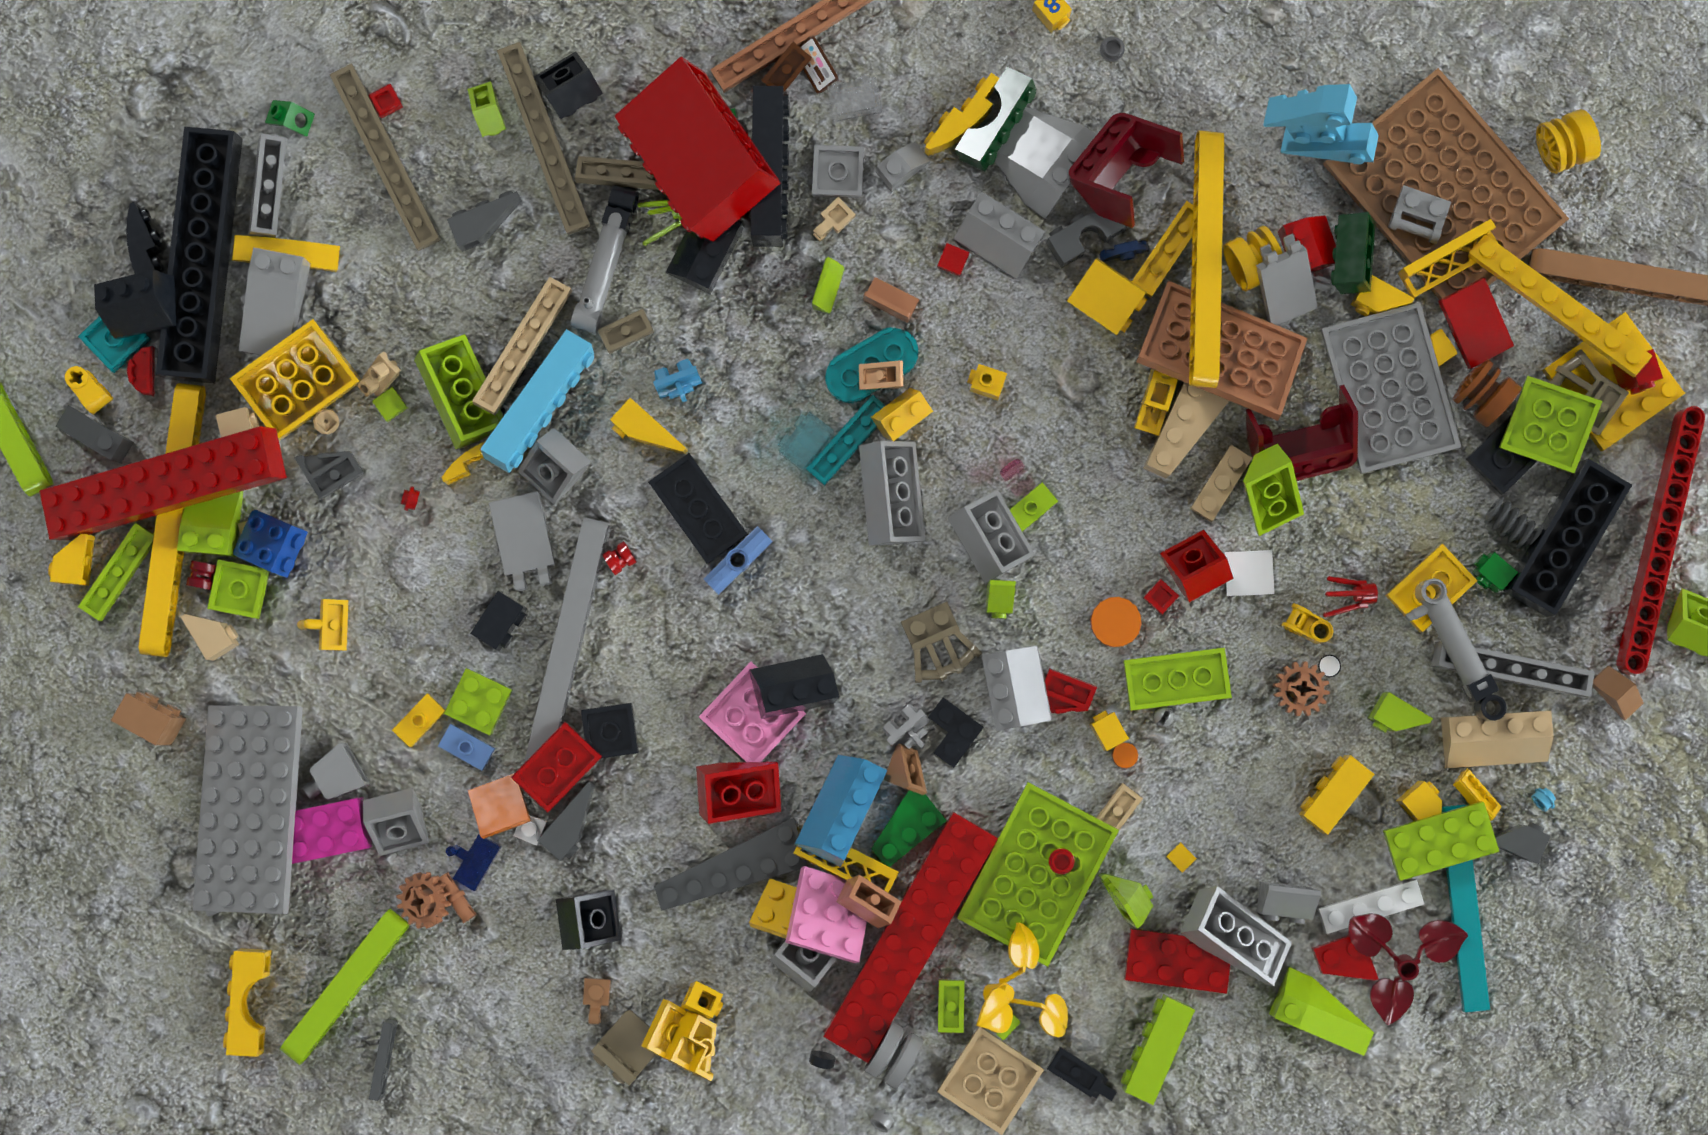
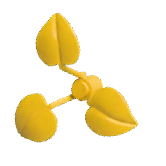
M1016 923V928L1009 941L1008 954L1012 964L1019 968V970L1005 978H1000L999 983L987 984L983 990L985 1002L980 1011L976 1026L995 1033L1006 1032L1010 1028L1013 1019V1011L1009 1003L1041 1008L1042 1012L1039 1016V1023L1042 1029L1052 1037H1062L1067 1029L1068 1010L1064 999L1060 995H1048L1045 999V1005L1039 1002L1014 999V989L1007 984L1008 981L1023 974L1026 968H1035L1039 959V945L1036 937L1027 926L1022 923Z

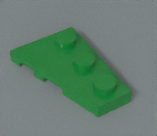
M909 790L871 849L884 865L890 867L947 820L926 794L921 795Z

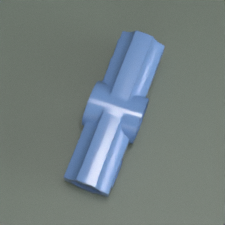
M757 526L734 549L729 551L727 556L704 578L705 582L719 595L735 578L747 570L749 565L773 541ZM735 554H742L745 557V562L741 567H734L731 563V559Z

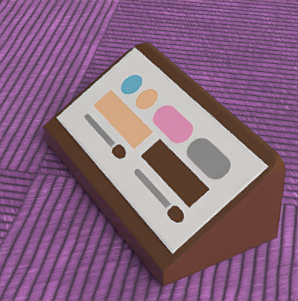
M815 36L811 37L800 47L812 57L803 71L818 95L838 84L839 78Z

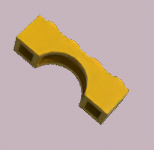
M241 948L235 950L230 956L229 969L232 970V980L228 982L227 986L230 1006L226 1008L225 1012L228 1032L224 1034L223 1047L226 1048V1055L257 1057L264 1053L266 1027L260 1025L252 1018L248 1010L247 999L253 985L260 979L270 976L271 950Z

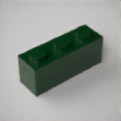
M1369 212L1339 215L1338 225H1335L1334 228L1337 242L1336 248H1333L1332 253L1335 268L1331 272V283L1340 294L1371 292L1375 221Z

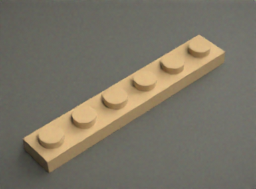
M551 277L548 278L472 401L474 405L496 416L572 293L570 287Z

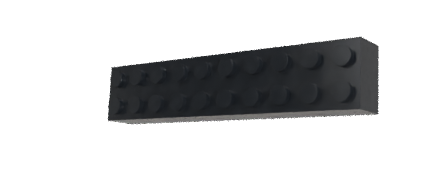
M184 126L167 272L168 275L174 276L176 326L161 329L156 375L164 379L213 384L216 381L243 141L235 131Z

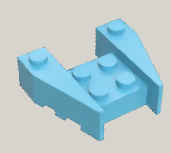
M1350 84L1318 86L1315 92L1308 93L1306 89L1298 91L1297 96L1287 97L1286 95L1271 97L1268 101L1263 124L1264 127H1286L1280 151L1283 154L1353 164L1374 161L1379 137L1372 123H1352L1357 96Z

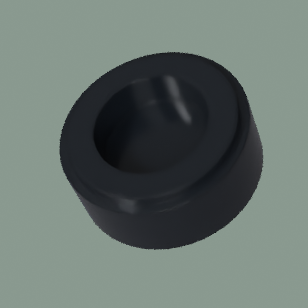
M811 1051L809 1058L811 1065L822 1069H832L836 1060L834 1055L823 1051Z

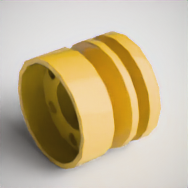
M1583 109L1565 114L1561 119L1554 118L1550 122L1540 123L1537 126L1536 143L1543 163L1551 173H1560L1565 169H1571L1575 166V163L1582 165L1596 160L1600 156L1601 140L1598 129L1591 115Z
M1264 225L1258 227L1255 232H1248L1246 235L1247 242L1243 238L1237 237L1223 245L1227 266L1238 286L1245 292L1260 286L1256 265L1263 262L1260 248L1270 244L1272 252L1276 251L1277 255L1283 253L1273 233Z

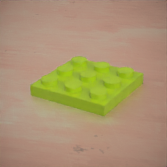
M1526 376L1499 448L1570 473H1575L1602 401L1531 376Z

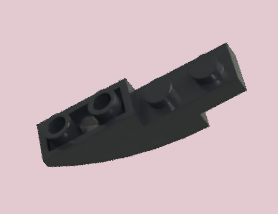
M132 202L129 204L126 234L133 271L135 274L149 270L161 272L163 265L157 254L163 252L160 246L162 239L157 230L152 229L149 223L152 218L146 207H141L136 202Z

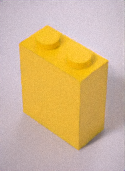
M1096 258L1067 302L1117 335L1120 330L1124 333L1133 322L1129 317L1134 310L1139 312L1148 299L1144 297L1147 291Z

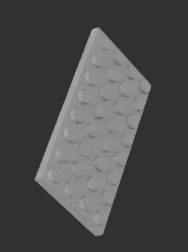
M208 705L193 911L288 914L303 707Z

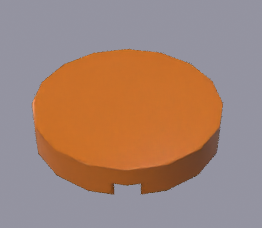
M1110 597L1100 602L1094 608L1090 619L1091 630L1095 637L1102 644L1110 647H1122L1131 643L1139 634L1142 625L1141 615L1137 607L1128 599L1121 597Z

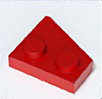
M1049 668L1045 678L1051 713L1060 714L1089 710L1097 689L1096 685Z
M1349 935L1312 948L1318 968L1322 974L1367 980L1379 979L1371 957L1358 952L1353 946Z

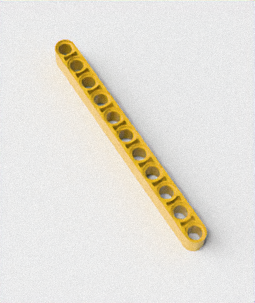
M1202 130L1197 131L1194 146L1189 385L1217 388L1220 374L1224 133Z
M185 383L176 384L165 454L200 443L206 400V389L204 386ZM184 508L156 516L139 638V653L142 655L168 657L171 650L184 552L177 551L179 527Z

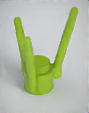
M669 200L648 201L637 204L638 207L667 206L649 210L647 214L654 215L671 212L673 220L678 219L677 222L642 242L644 246L682 226L680 222L682 218L679 213L674 212L668 205Z

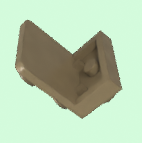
M632 1010L625 1011L591 1050L595 1054L593 1056L594 1060L601 1066L605 1067L607 1065L614 1071L612 1075L621 1084L626 1082L630 1086L656 1055L641 1047L650 1026Z

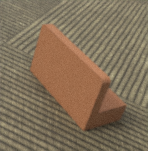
M874 277L868 291H865L863 295V301L906 323L909 322L919 302L918 298Z

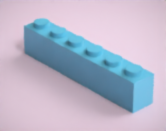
M566 329L480 450L484 459L508 473L511 472L513 467L517 468L520 465L523 453L528 447L531 448L535 444L538 432L542 427L545 428L549 424L556 407L559 408L564 403L566 393L570 387L573 388L577 385L580 373L585 367L588 368L592 364L594 351L591 343Z

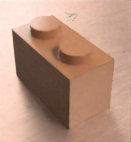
M861 875L846 880L836 902L876 928H881L892 923L902 901Z

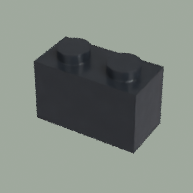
M497 591L470 634L495 650L500 651L502 647L505 649L513 639L511 633L516 626L520 627L527 617L525 611L527 608L503 592Z

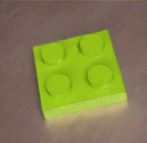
M218 560L207 609L260 619L270 571L259 567Z
M466 668L444 714L491 736L513 689Z

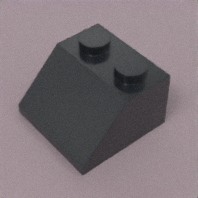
M576 51L534 76L560 119L573 115L577 109L585 104L593 103L603 94L591 71Z
M614 889L556 899L562 950L584 949L621 940Z

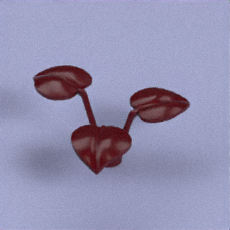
M1370 913L1353 916L1348 925L1350 940L1358 952L1365 956L1374 957L1383 948L1395 960L1394 967L1399 975L1395 976L1394 980L1389 978L1378 980L1370 991L1371 1003L1386 1025H1391L1400 1019L1413 1002V987L1405 980H1413L1418 976L1419 966L1417 964L1421 962L1420 957L1423 949L1425 950V955L1431 961L1444 963L1455 957L1468 937V934L1454 923L1442 920L1428 922L1419 930V938L1423 944L1418 947L1415 958H1412L1407 954L1397 956L1385 944L1391 940L1393 930L1390 922L1382 915Z

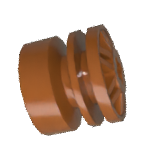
M1489 359L1477 368H1474L1464 378L1452 398L1458 404L1468 397L1462 406L1464 410L1476 404L1478 407L1473 414V418L1484 427L1491 425L1510 406L1522 389V386L1509 376L1498 383L1496 380L1501 373L1499 367L1490 374H1487L1493 366Z

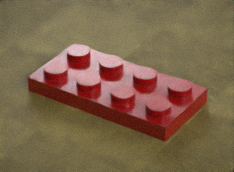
M1130 928L1124 980L1227 994L1230 973L1229 963L1198 947L1183 935Z

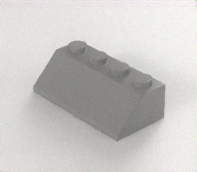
M877 441L859 445L869 546L924 542L925 531L916 442Z

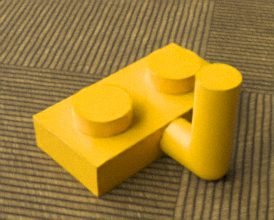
M321 599L320 619L299 620L297 627L300 630L320 629L319 650L347 651L349 600Z

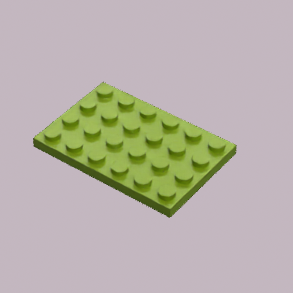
M1027 782L964 902L957 919L1008 946L1011 935L1016 928V923L1024 924L1037 939L1039 945L1038 962L1048 967L1119 829ZM1056 849H1067L1074 856V867L1067 874H1057L1049 866V856Z

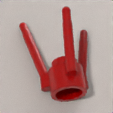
M1327 577V581L1357 586L1352 591L1326 592L1325 595L1327 597L1353 596L1354 601L1358 603L1323 614V617L1327 618L1359 608H1368L1369 604L1377 603L1378 590L1375 583L1367 584L1366 580L1357 581L1339 577Z

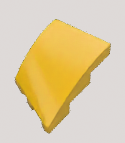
M663 999L641 1047L689 1072L712 1081L713 1073L710 1072L711 1056H715L714 1040L716 1038L717 1024L699 1014L686 1011L669 1000Z

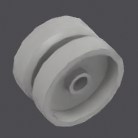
M892 1021L869 1063L866 1064L864 1071L876 1078L888 1066L884 1075V1083L896 1090L913 1067L924 1040L916 1034L910 1033L900 1045L904 1029Z

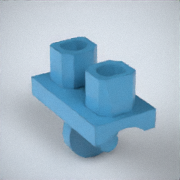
M689 359L679 361L676 364L679 372L671 375L668 369L664 367L655 370V381L653 383L660 399L667 396L670 399H674L680 396L682 403L686 402L685 394L694 391V386L702 384L696 366H693Z

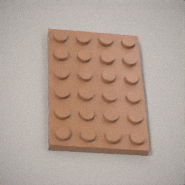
M1171 281L1167 282L1136 360L1139 364L1188 384L1190 289ZM1221 302L1220 374L1217 388H1197L1278 421L1282 415L1307 338Z

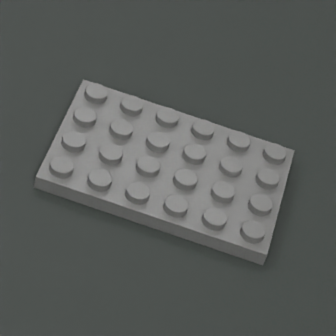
M1420 302L1332 325L1320 330L1338 395L1339 386L1345 385L1358 410L1357 463L1360 474L1461 448Z

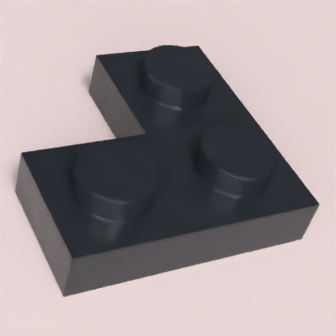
M942 697L928 716L929 719L948 732L933 753L954 768L984 727L944 697Z

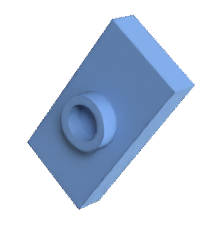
M453 724L449 725L438 747L481 771L484 770L496 749Z

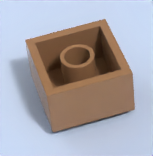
M137 691L136 694H125L111 721L154 745H172L187 718L180 715V709L170 704L165 706L158 703L159 698L148 692L143 694Z

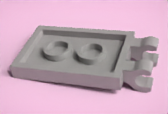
M1293 233L1283 238L1286 252L1277 255L1276 251L1272 252L1270 244L1261 247L1260 253L1263 262L1256 265L1267 321L1277 326L1318 308L1307 249L1301 245L1299 240L1295 241Z
M535 491L490 502L489 507L506 577L513 575L515 591L528 590L524 573L538 570L540 585L552 584L549 567L556 564L540 493Z

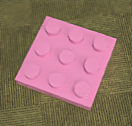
M750 662L703 711L699 718L746 762H762L807 713L802 710L761 719L749 672L750 669L758 668L753 662Z
M806 866L801 868L785 943L848 962H859L867 921L836 902L846 880Z

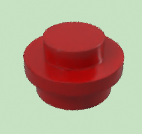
M410 486L409 491L404 489L400 504L405 505V511H408V509L415 510L420 491L414 490L413 486Z
M1056 849L1049 856V866L1057 874H1067L1074 867V856L1067 849Z

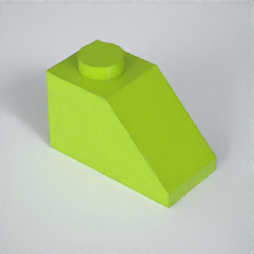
M492 82L469 88L468 94L472 113L482 137L488 135L495 136L501 131L506 130Z
M989 580L987 583L986 613L991 614V618L1006 619L1007 614L1011 615L1013 613L1016 581Z
M1383 692L1368 719L1374 722L1372 726L1383 733H1386L1387 730L1400 731L1428 724L1433 720L1432 717L1390 692Z

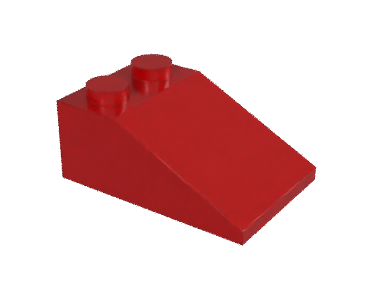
M725 762L696 766L699 815L708 824L781 812L778 762Z

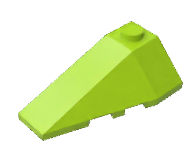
M1288 967L1269 1014L1289 1025L1365 1056L1374 1032L1313 977Z

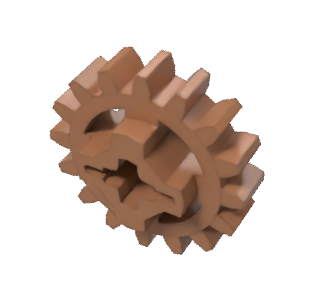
M1304 661L1301 667H1299L1297 662H1293L1292 669L1284 666L1283 671L1285 674L1278 673L1276 675L1280 682L1274 683L1273 687L1278 688L1279 692L1274 693L1273 696L1281 698L1278 706L1286 705V713L1294 710L1295 716H1300L1303 711L1305 716H1310V709L1319 712L1318 704L1327 703L1323 699V695L1330 694L1329 691L1324 690V686L1328 685L1329 681H1322L1321 678L1325 673H1316L1317 665H1312L1308 668V662ZM1298 672L1295 680L1287 682L1292 674ZM1310 675L1314 678L1317 686H1314L1310 681ZM1302 684V687L1311 691L1300 693V691L1291 687ZM1286 692H1289L1292 696V702L1288 699ZM1316 696L1310 704L1305 705L1309 697Z
M419 872L405 878L406 883L399 886L403 893L396 895V898L402 902L397 905V908H403L404 912L401 917L408 916L409 925L416 923L418 929L422 927L427 929L443 921L442 917L449 914L445 907L451 906V902L446 901V897L451 894L450 892H444L443 889L447 884H439L440 877L438 875L431 877V872L423 874Z

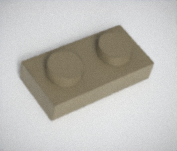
M642 308L598 329V332L608 353L611 354L654 333V330Z

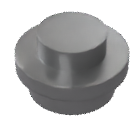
M1111 36L1102 41L1100 54L1106 61L1115 62L1124 55L1125 46L1121 39Z

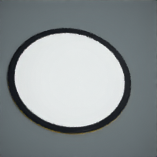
M1325 655L1320 659L1318 668L1320 672L1325 673V677H1334L1340 672L1341 663L1336 656Z

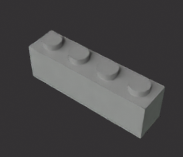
M261 133L258 139L248 236L275 238L277 235L286 137Z

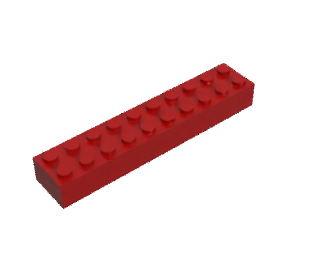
M259 426L46 488L39 492L49 540H72L80 534H93L283 480L287 476L276 428Z
M952 811L903 895L902 902L892 923L885 926L824 1031L823 1037L869 1063L998 840L996 836Z

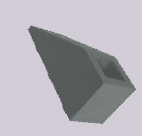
M512 191L504 192L498 196L499 199L491 202L489 200L479 202L475 205L476 208L468 211L465 209L456 211L452 214L451 218L447 219L456 244L462 252L488 241L522 202L517 191L514 193Z

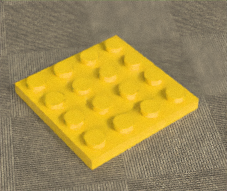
M1626 312L1608 323L1645 351L1652 349ZM1584 341L1542 370L1547 379L1551 381L1557 373L1555 370L1558 366H1562L1574 358L1576 352L1583 350L1598 372L1618 385L1612 368L1614 363ZM1657 354L1656 357L1663 379L1656 381V386L1634 395H1631L1630 391H1628V395L1601 434L1596 435L1592 431L1590 432V438L1601 452L1685 394ZM1583 364L1571 371L1591 385L1595 381ZM1567 378L1560 385V387L1583 395L1587 393L1586 390Z

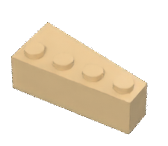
M1182 382L1143 469L1165 479L1169 477L1228 404L1229 400Z

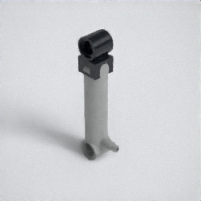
M614 185L611 190L608 206H606L601 221L603 226L581 297L573 311L571 327L593 334H596L599 329L603 314L602 310L625 236L629 233L633 220L632 216L638 204L639 192L617 185Z
M1434 578L1421 581L1415 588V596L1422 605L1405 615L1407 621H1412L1428 614L1464 684L1461 687L1468 701L1475 702L1474 711L1477 717L1485 721L1500 720L1506 714V702L1502 697L1492 695L1499 691V688L1492 675L1487 674L1447 596L1446 585L1441 580ZM1429 585L1434 587L1436 591L1433 599L1426 595V588ZM1489 701L1493 702L1495 706V711L1491 715L1486 711V704Z

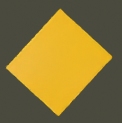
M1181 842L1166 856L1182 873L1197 859Z

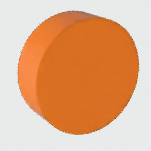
M1121 743L1115 746L1112 751L1113 762L1121 768H1130L1138 760V751L1130 743Z

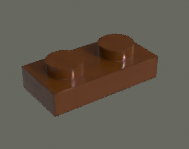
M793 41L761 81L767 86H783L785 92L812 57Z

